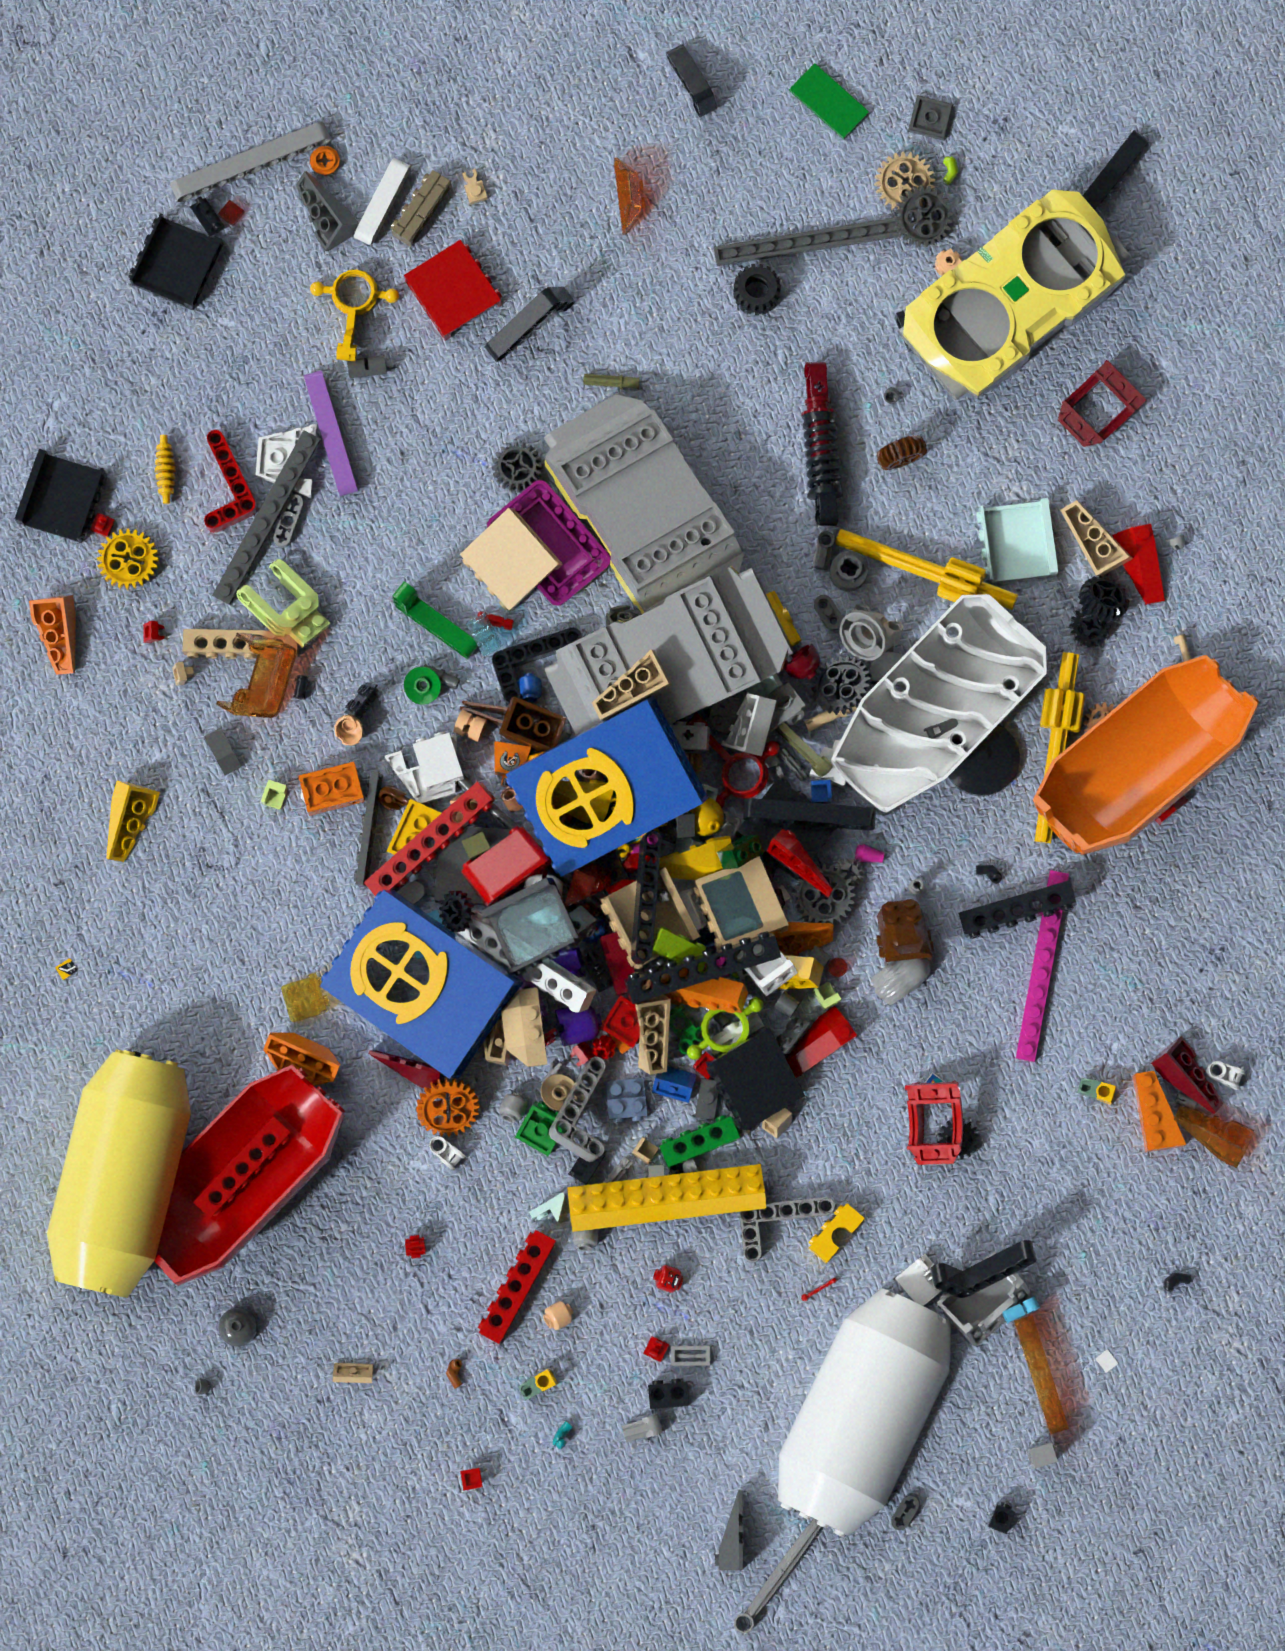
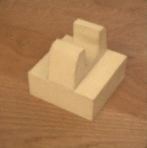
M183 662L175 663L172 667L176 686L184 685L187 678L194 675L193 666L184 667Z

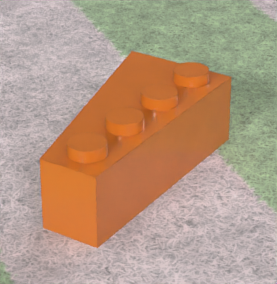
M1149 1071L1134 1074L1132 1077L1145 1153L1184 1147L1186 1142L1155 1072Z

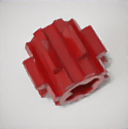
M602 1035L599 1039L596 1038L594 1040L592 1051L596 1057L606 1060L614 1056L617 1045L611 1036Z
M411 1235L409 1239H405L406 1256H411L414 1259L421 1258V1255H426L424 1237Z

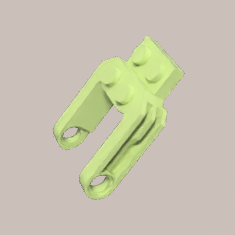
M277 559L270 564L269 568L280 579V583L297 598L293 604L279 615L248 585H244L237 591V597L274 635H290L303 648L328 628L330 622L317 611L318 594L283 560Z

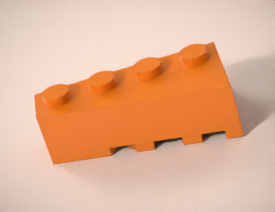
M682 968V971H679V976L685 977L688 969ZM668 973L663 974L661 983H666L669 980ZM719 977L718 980L711 979L667 993L666 996L675 1005L685 1004L694 1008L705 1007L709 1010L718 1009L725 1010L728 1013H742L748 991L744 983Z

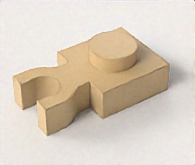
M476 169L472 170L474 175L472 178H468L466 172L462 173L465 182L468 183L464 185V189L470 205L488 200L482 180L477 181Z

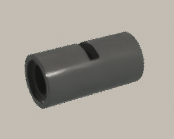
M385 355L358 358L356 362L347 361L350 379L387 374Z

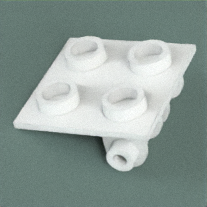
M926 1254L895 1278L912 1300L922 1306L941 1292V1290L934 1287L930 1271L934 1264Z

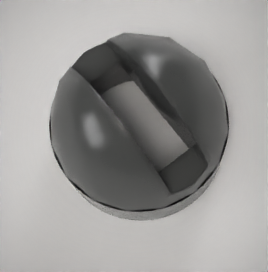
M888 388L884 393V400L889 404H894L898 401V389ZM891 392L894 393L893 398L889 397Z
M198 1378L195 1382L196 1394H207L211 1389L208 1387V1385H211L210 1382L206 1379Z

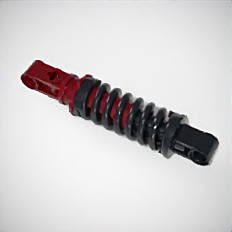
M806 362L804 376L806 380L807 399L805 400V406H807V410L803 411L801 416L804 420L803 428L806 430L803 436L806 439L804 447L807 449L805 457L808 459L806 467L809 469L806 473V476L809 478L807 486L810 488L807 498L815 500V522L817 526H837L838 511L836 499L843 496L840 481H838L841 479V475L832 473L838 471L840 465L831 463L839 460V455L833 454L839 447L837 444L832 443L838 439L837 435L832 434V432L837 430V426L831 424L835 422L837 412L835 409L830 408L831 398L828 397L826 363Z

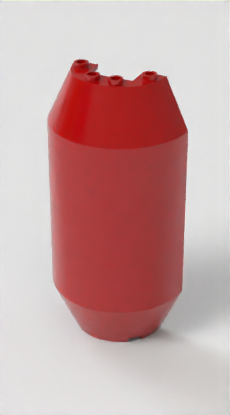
M290 1065L249 1083L181 1152L154 1260L177 1286L224 1268L329 1161L346 1111L332 1098L328 1100L325 1097L327 1093L320 1086L315 1088L306 1079L308 1074L302 1068L297 1070L293 1065ZM273 1115L290 1131L288 1134L290 1138L285 1144H279L275 1148L277 1152L269 1160L266 1158L261 1163L263 1167L256 1174L253 1172L248 1177L250 1181L243 1188L239 1187L235 1191L236 1196L229 1203L226 1201L221 1206L223 1210L216 1217L212 1216L209 1218L192 1200ZM267 1134L264 1138L266 1144H272L275 1140L273 1134ZM259 1148L251 1151L252 1158L257 1159L261 1156ZM244 1162L240 1163L237 1167L240 1173H244L248 1169L247 1163ZM227 1177L224 1180V1185L232 1187L235 1182L234 1178ZM218 1191L213 1192L210 1196L211 1200L214 1202L219 1201L221 1193Z

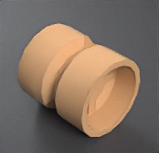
M461 710L453 733L460 736L468 735V739L479 742L485 730L487 719L478 715L473 717L472 713Z

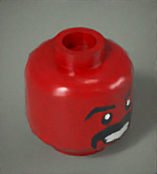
M663 1265L660 1269L655 1270L653 1280H655V1285L658 1289L673 1293L675 1290L680 1289L683 1275H681L679 1269Z

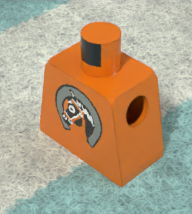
M495 741V775L502 776V787H508L506 774L527 762L531 754L530 746Z

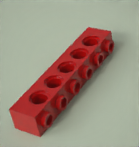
M272 1115L200 1191L192 1202L209 1218L212 1216L216 1217L223 1210L221 1206L226 1201L229 1203L236 1196L235 1191L239 1187L243 1188L250 1181L248 1177L253 1172L256 1174L263 1167L261 1163L266 1158L269 1160L277 1152L275 1148L279 1144L283 1145L290 1138L288 1135L290 1131ZM267 1134L274 1135L275 1140L272 1144L264 1142ZM255 1148L261 1150V1156L257 1159L251 1157V1151ZM243 1162L247 1163V1171L244 1173L238 1172V1165ZM227 1177L234 1178L235 1182L232 1187L224 1185V1180ZM218 1191L221 1193V1198L219 1201L214 1202L210 1196L213 1192Z
M536 1229L534 1233L530 1232L525 1240L528 1243L524 1250L520 1249L517 1254L516 1260L518 1262L515 1268L513 1266L510 1267L506 1275L508 1277L506 1284L502 1283L497 1291L499 1297L496 1302L492 1300L487 1309L490 1312L486 1319L482 1318L478 1325V1329H480L479 1334L499 1345L556 1244V1240ZM532 1247L540 1249L541 1252L538 1257L530 1256L529 1251ZM529 1264L531 1266L530 1273L522 1274L520 1272L521 1265ZM514 1281H519L522 1285L521 1289L517 1292L512 1291L510 1288L511 1283ZM505 1298L512 1300V1306L509 1309H504L501 1306V1301ZM496 1315L501 1316L503 1319L500 1326H494L491 1322L492 1318Z

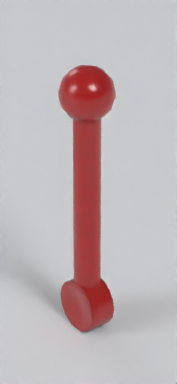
M833 1278L808 1294H803L801 1296L802 1301H807L812 1295L838 1281L837 1278Z

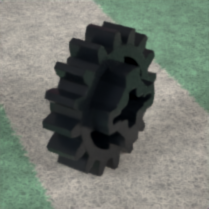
M1081 608V613L1076 610V617L1072 616L1070 619L1074 623L1069 624V628L1073 629L1070 635L1076 636L1074 641L1080 640V646L1087 643L1088 648H1090L1091 643L1095 647L1098 646V641L1103 643L1105 641L1103 636L1108 637L1109 633L1106 630H1110L1111 626L1106 625L1105 620L1101 621L1102 626H1100L1097 618L1093 619L1092 615L1091 617L1083 618V616L1087 615V610ZM1089 623L1092 624L1091 630L1087 629ZM1078 628H1081L1082 635L1079 633ZM1092 635H1096V636H1097V637H1095V638H1088L1089 636H1092Z
M462 890L448 891V894H444L445 900H440L442 907H439V910L442 911V914L439 915V918H443L442 925H446V928L452 932H464L465 929L470 928L469 923H473L471 916L475 915L472 912L474 905H470L472 899L467 898V893H462Z
M964 1118L962 1147L966 1150L959 1152L960 1160L964 1159V1155L968 1158L971 1157L970 1151L974 1153L977 1151L974 1145H979V1142L975 1141V1139L980 1137L979 1134L974 1133L977 1127L971 1128V1121L965 1124ZM949 1120L946 1122L947 1128L945 1126L941 1127V1130L944 1132L938 1133L942 1140H939L937 1143H946V1135L950 1138V1143H952L953 1129L951 1128H953V1123ZM968 1131L971 1135V1143L967 1140L966 1134Z

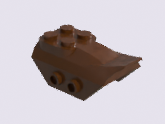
M907 899L904 901H888L883 904L877 915L879 935H876L877 947H879V957L883 958L884 965L888 966V963L893 961L928 958V961H931L932 953H934L931 931L926 929L923 911L919 903L913 899Z

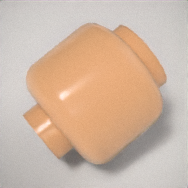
M557 1301L545 1309L543 1319L550 1329L560 1330L571 1323L573 1310L569 1304L565 1305L562 1301Z

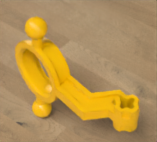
M348 270L340 274L334 281L333 286H324L318 281L310 286V291L314 296H321L323 293L332 294V300L336 307L344 314H347V325L343 343H338L336 360L356 362L357 345L353 344L356 316L369 312L376 304L377 298L386 299L389 303H395L400 297L399 292L393 288L387 291H378L373 277L361 270ZM349 277H361L371 287L369 299L365 304L358 307L345 305L338 296L340 284Z

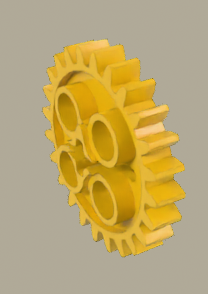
M127 528L125 534H123L121 529L119 530V535L112 532L113 538L106 537L108 543H101L104 550H98V553L102 555L97 557V561L102 562L97 565L99 569H103L100 574L102 576L107 575L105 581L112 580L111 585L113 587L118 583L120 590L123 585H125L127 590H129L130 585L137 589L138 583L143 587V580L150 582L148 576H155L152 569H158V566L154 564V562L159 561L158 557H154L158 554V551L152 550L155 548V544L150 543V537L144 539L145 534L143 532L138 536L136 529L133 534H131L129 528ZM119 545H126V549L124 551H117V547ZM143 549L144 554L142 556H135L137 550ZM112 554L118 555L125 559H128V557L130 556L132 560H128V562L126 563L123 558L112 557ZM134 561L144 562V564L141 565V564H139V563H137V562H134ZM115 562L121 563L120 568L117 570L112 569V565ZM138 567V573L130 574L131 568Z

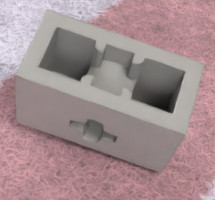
M1052 1443L1026 1450L1032 1469L1058 1462L1057 1457H1060L1057 1446H1053Z

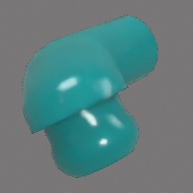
M567 1421L557 1430L552 1441L554 1447L557 1446L558 1449L565 1447L566 1441L563 1438L573 1428Z

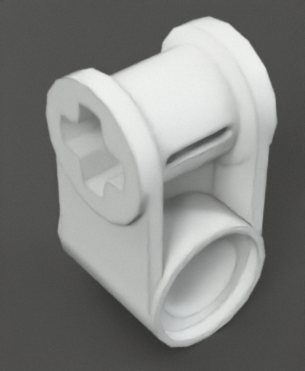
M1215 1061L1206 1068L1208 1078L1235 1090H1239L1241 1077L1246 1072L1220 1061ZM1214 1065L1220 1068L1219 1076L1212 1073Z
M437 1136L430 1141L429 1147L432 1153L452 1171L455 1170L456 1164L466 1157L442 1137ZM437 1140L442 1141L444 1144L443 1149L440 1151H436L432 1147L433 1143Z

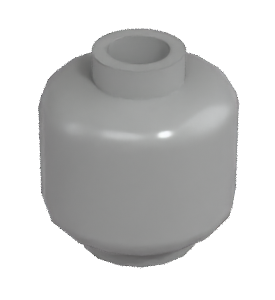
M516 1092L505 1095L499 1107V1112L504 1120L515 1123L523 1118L527 1108V1102L523 1099V1095Z
M592 1229L573 1232V1244L582 1251L592 1250L598 1244L599 1230Z

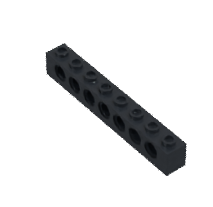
M766 931L757 934L758 937L750 939V937L740 939L739 943L734 945L732 943L721 945V949L715 951L713 949L705 950L702 952V955L696 957L695 955H689L680 962H676V960L667 962L661 968L657 966L646 969L647 972L639 974V972L631 973L628 975V978L624 979L630 1002L635 1004L781 958L776 937L774 934ZM761 944V952L754 954V946ZM742 950L743 957L739 960H736V951ZM719 956L725 957V962L722 965L716 964V959ZM700 962H706V969L703 971H698L697 967ZM684 967L687 968V975L685 977H680V969ZM668 973L669 980L666 983H661V976ZM649 979L651 981L650 987L643 989L642 982Z

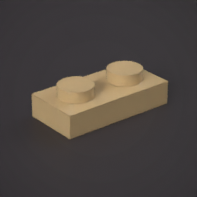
M334 1363L333 1382L372 1383L373 1364Z

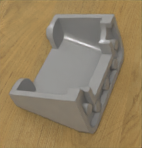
M994 1252V1253L991 1254V1255L986 1256V1257L984 1258V1260L987 1259V1258H989V1257H991V1256H993L994 1254H996V1252ZM1014 1273L965 1298H958L945 1293L940 1297L937 1304L973 1346H977L1006 1322L1002 1312L1018 1304L1023 1305L1022 1302L1031 1298V1292L1026 1283Z

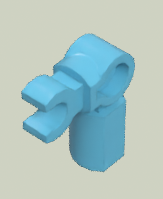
M1036 1297L1022 1302L1023 1305L1018 1304L1003 1311L1002 1315L1006 1323L1013 1322L1026 1314H1031L1040 1309L1041 1307Z

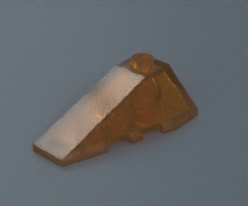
M1183 1106L1178 1108L1174 1117L1176 1122L1213 1155L1235 1168L1238 1167L1255 1131L1237 1121H1222L1219 1116L1215 1115L1211 1118L1204 1116L1201 1111Z

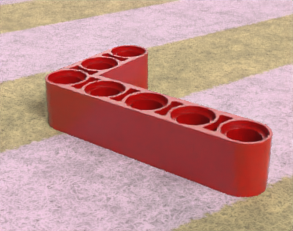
M211 430L207 434L208 444L235 498V501L205 516L204 522L207 529L212 533H217L255 515L257 505L224 435L219 430ZM214 437L221 438L220 442L216 444L211 441ZM227 453L229 457L226 460L219 459L220 455ZM230 470L237 471L233 477L227 476V473ZM239 486L245 487L242 493H236L235 490ZM246 503L253 504L250 510L243 509ZM234 511L236 514L233 518H227V512ZM212 519L219 520L215 526H210L209 522Z

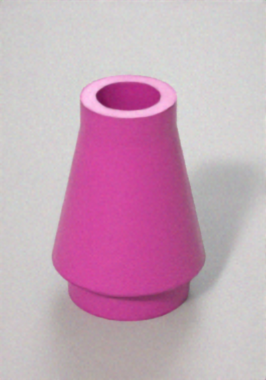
M858 844L855 859L859 860V862L882 863L884 852L866 844Z

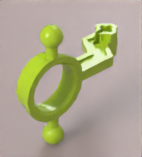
M753 997L749 1000L748 1006L743 1009L742 1013H732L740 1019L743 1031L741 1037L731 1045L723 1046L717 1044L708 1033L710 1020L716 1014L726 1011L718 1009L709 1010L701 1024L704 1040L698 1045L689 1046L687 1049L688 1057L692 1060L699 1059L702 1051L708 1046L719 1052H727L746 1041L749 1034L747 1016L752 1012H759L763 1009L762 999Z

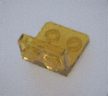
M316 973L309 974V978L281 987L291 1022H297L328 1012L329 1000L327 995L323 996L322 987H320L322 977H318Z

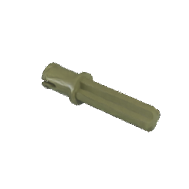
M584 374L583 384L620 387V389H639L640 377H625L623 374L621 376Z

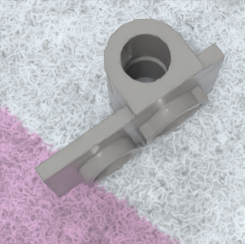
M789 683L785 686L782 685L768 696L769 699L776 700L768 734L785 721L789 725H794L804 717L805 714L802 709L806 705Z

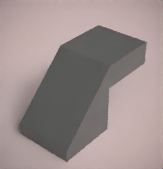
M221 728L204 736L224 775L242 767Z

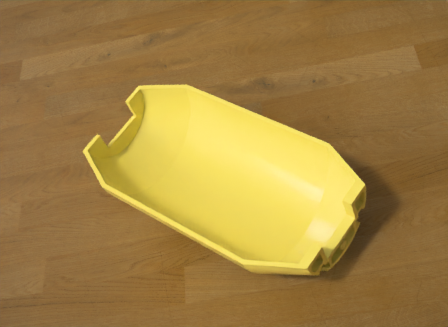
M116 1049L84 1086L47 1230L55 1281L128 1298L155 1260L191 1116L185 1071L183 1068L177 1067L178 1063L167 1060L165 1064L153 1061L152 1056L141 1054L140 1057H136L134 1052Z

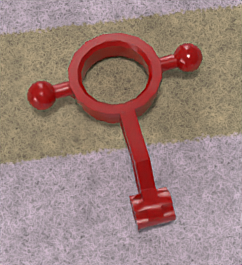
M698 713L686 723L688 726H694V722L705 723V726H708ZM710 735L709 745L726 761L721 775L726 789L716 797V802L720 807H724L725 800L730 795L740 799H748L762 793L769 779L768 766L764 761L770 755L778 754L780 750L779 744L776 741L767 742L762 756L747 752L731 756ZM751 759L759 766V781L749 790H736L729 782L730 768L738 760Z

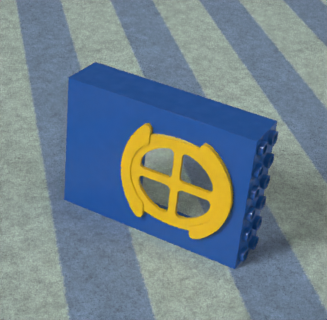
M654 695L521 764L506 774L508 786L514 789L518 804L522 805L526 811L524 814L529 823L532 822L535 828L533 830L538 840L541 839L544 845V853L546 856H550L553 861L552 867L557 874L559 873L561 877L703 804L709 798ZM579 769L597 770L605 774L609 781L590 793H585L575 776V771ZM563 777H568L578 798L559 809H555L552 805L553 791ZM612 789L617 795L616 805L610 817L605 822H601L590 801ZM580 805L584 806L593 823V828L586 830L570 828L560 821V816Z
M394 890L379 891L374 898L375 903L373 906L365 911L363 915L365 918L362 923H358L355 926L352 938L348 939L342 946L344 950L340 956L337 955L332 961L333 966L330 971L325 972L322 976L320 987L447 1078H460L501 1017V1010L519 990L523 981L514 975H508L506 969ZM389 940H401L407 942L410 947L400 963L395 965L377 952L376 948L379 944ZM416 951H420L429 966L430 977L427 985L421 984L405 972L406 965ZM370 958H374L392 972L380 992L373 988L368 978L367 962ZM398 978H402L420 991L417 999L406 1003L390 1001L387 999V994Z

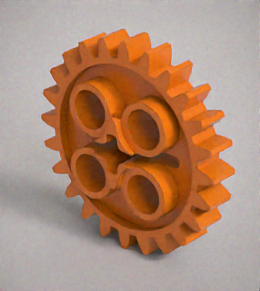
M446 1077L443 1083L440 1079H438L437 1085L431 1082L430 1089L424 1087L425 1093L419 1094L420 1099L417 1100L418 1106L416 1111L418 1113V1120H420L421 1126L425 1125L426 1131L431 1129L433 1135L438 1131L440 1137L444 1133H447V1136L450 1137L451 1132H454L457 1136L458 1130L465 1132V1126L471 1128L470 1121H476L474 1115H479L478 1108L480 1106L479 1102H477L479 1100L477 1095H475V1090L471 1089L469 1084L464 1086L463 1080L457 1083L456 1078L449 1082ZM446 1093H449V1097H448V1100H449V1103H450V1105H449L450 1121H449V1122H447V1113H446V1110H447Z

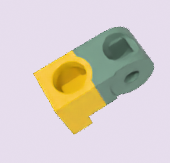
M1081 1078L1077 1093L1111 1105L1116 1086L1097 1080Z
M547 1369L521 1384L518 1388L526 1401L558 1385V1382L551 1369Z

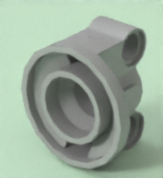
M862 603L856 604L854 610L847 614L840 623L842 643L852 655L865 661L875 660L892 646L898 645L903 631V625L900 622L888 621L884 615L878 612H871V608Z

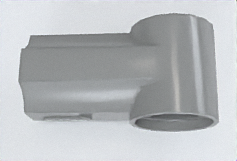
M658 1414L622 1426L626 1443L663 1433Z

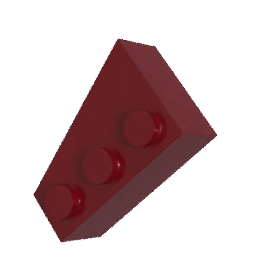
M615 932L601 936L600 944L616 996L619 997L620 995L628 994L624 979L628 978L629 974L635 973L634 966L631 967L627 960L629 955L626 949L623 950L618 942L620 937Z

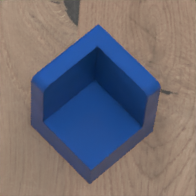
M831 780L811 781L812 803H830L832 800Z

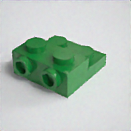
M535 1101L515 1138L549 1156L556 1144L549 1135V1129L559 1111L554 1112L550 1110L544 1101H539V1103ZM557 1127V1130L560 1133H562L563 1130L560 1127Z

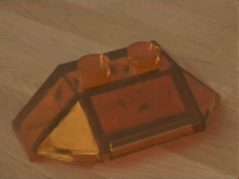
M616 157L614 158V170L622 235H626L643 215L642 208H646L645 197H641L640 193L641 190H644L643 180L639 179L638 173Z

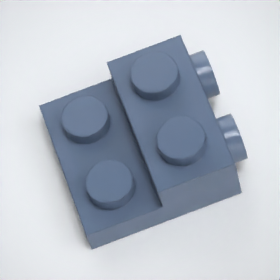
M644 1078L605 1081L609 1121L613 1120V1123H624V1119H632V1122L644 1121V1117H647Z

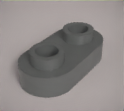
M827 595L818 596L814 601V609L825 627L831 631L840 629L843 616L833 600ZM825 603L827 607L823 609L820 607V604ZM836 619L837 623L831 624L830 620Z

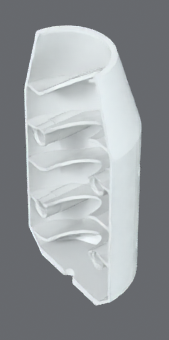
M989 594L962 595L862 698L831 758L832 764L841 776L873 806L883 812L896 808L945 780L1047 674L1046 647L1023 625L1019 624ZM948 631L954 632L957 637H951ZM899 685L905 691L899 692L896 690L895 686ZM1005 685H1010L1014 689L1009 690L1005 687ZM952 718L958 721V725L955 728L934 739L929 738L927 732H924L925 728ZM939 727L933 728L935 735L941 733ZM952 739L959 740L961 744H954L952 742Z

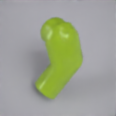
M947 156L943 160V164L948 169L943 181L948 185L952 183L959 172L957 160L953 156Z

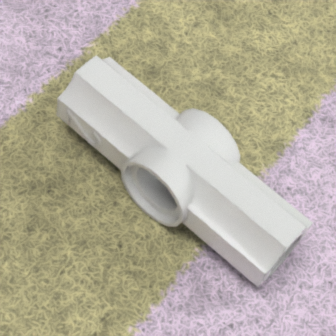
M756 1012L747 1016L749 1021L748 1036L764 1027ZM741 1021L728 1025L722 1032L711 1037V1039L723 1046L735 1043L741 1037L743 1031ZM708 1046L713 1055L720 1053Z

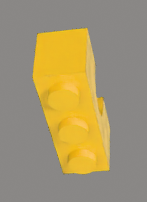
M848 1203L845 1206L840 1205L834 1212L835 1218L832 1221L828 1219L821 1227L823 1232L819 1236L815 1234L808 1242L811 1245L808 1249L825 1264L839 1249L832 1241L833 1231L842 1228L852 1234L865 1219Z

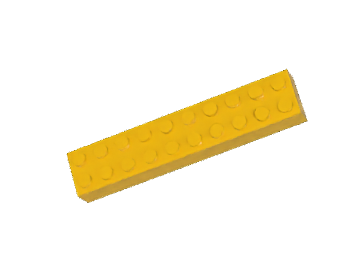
M761 1164L567 1187L572 1232L766 1208Z

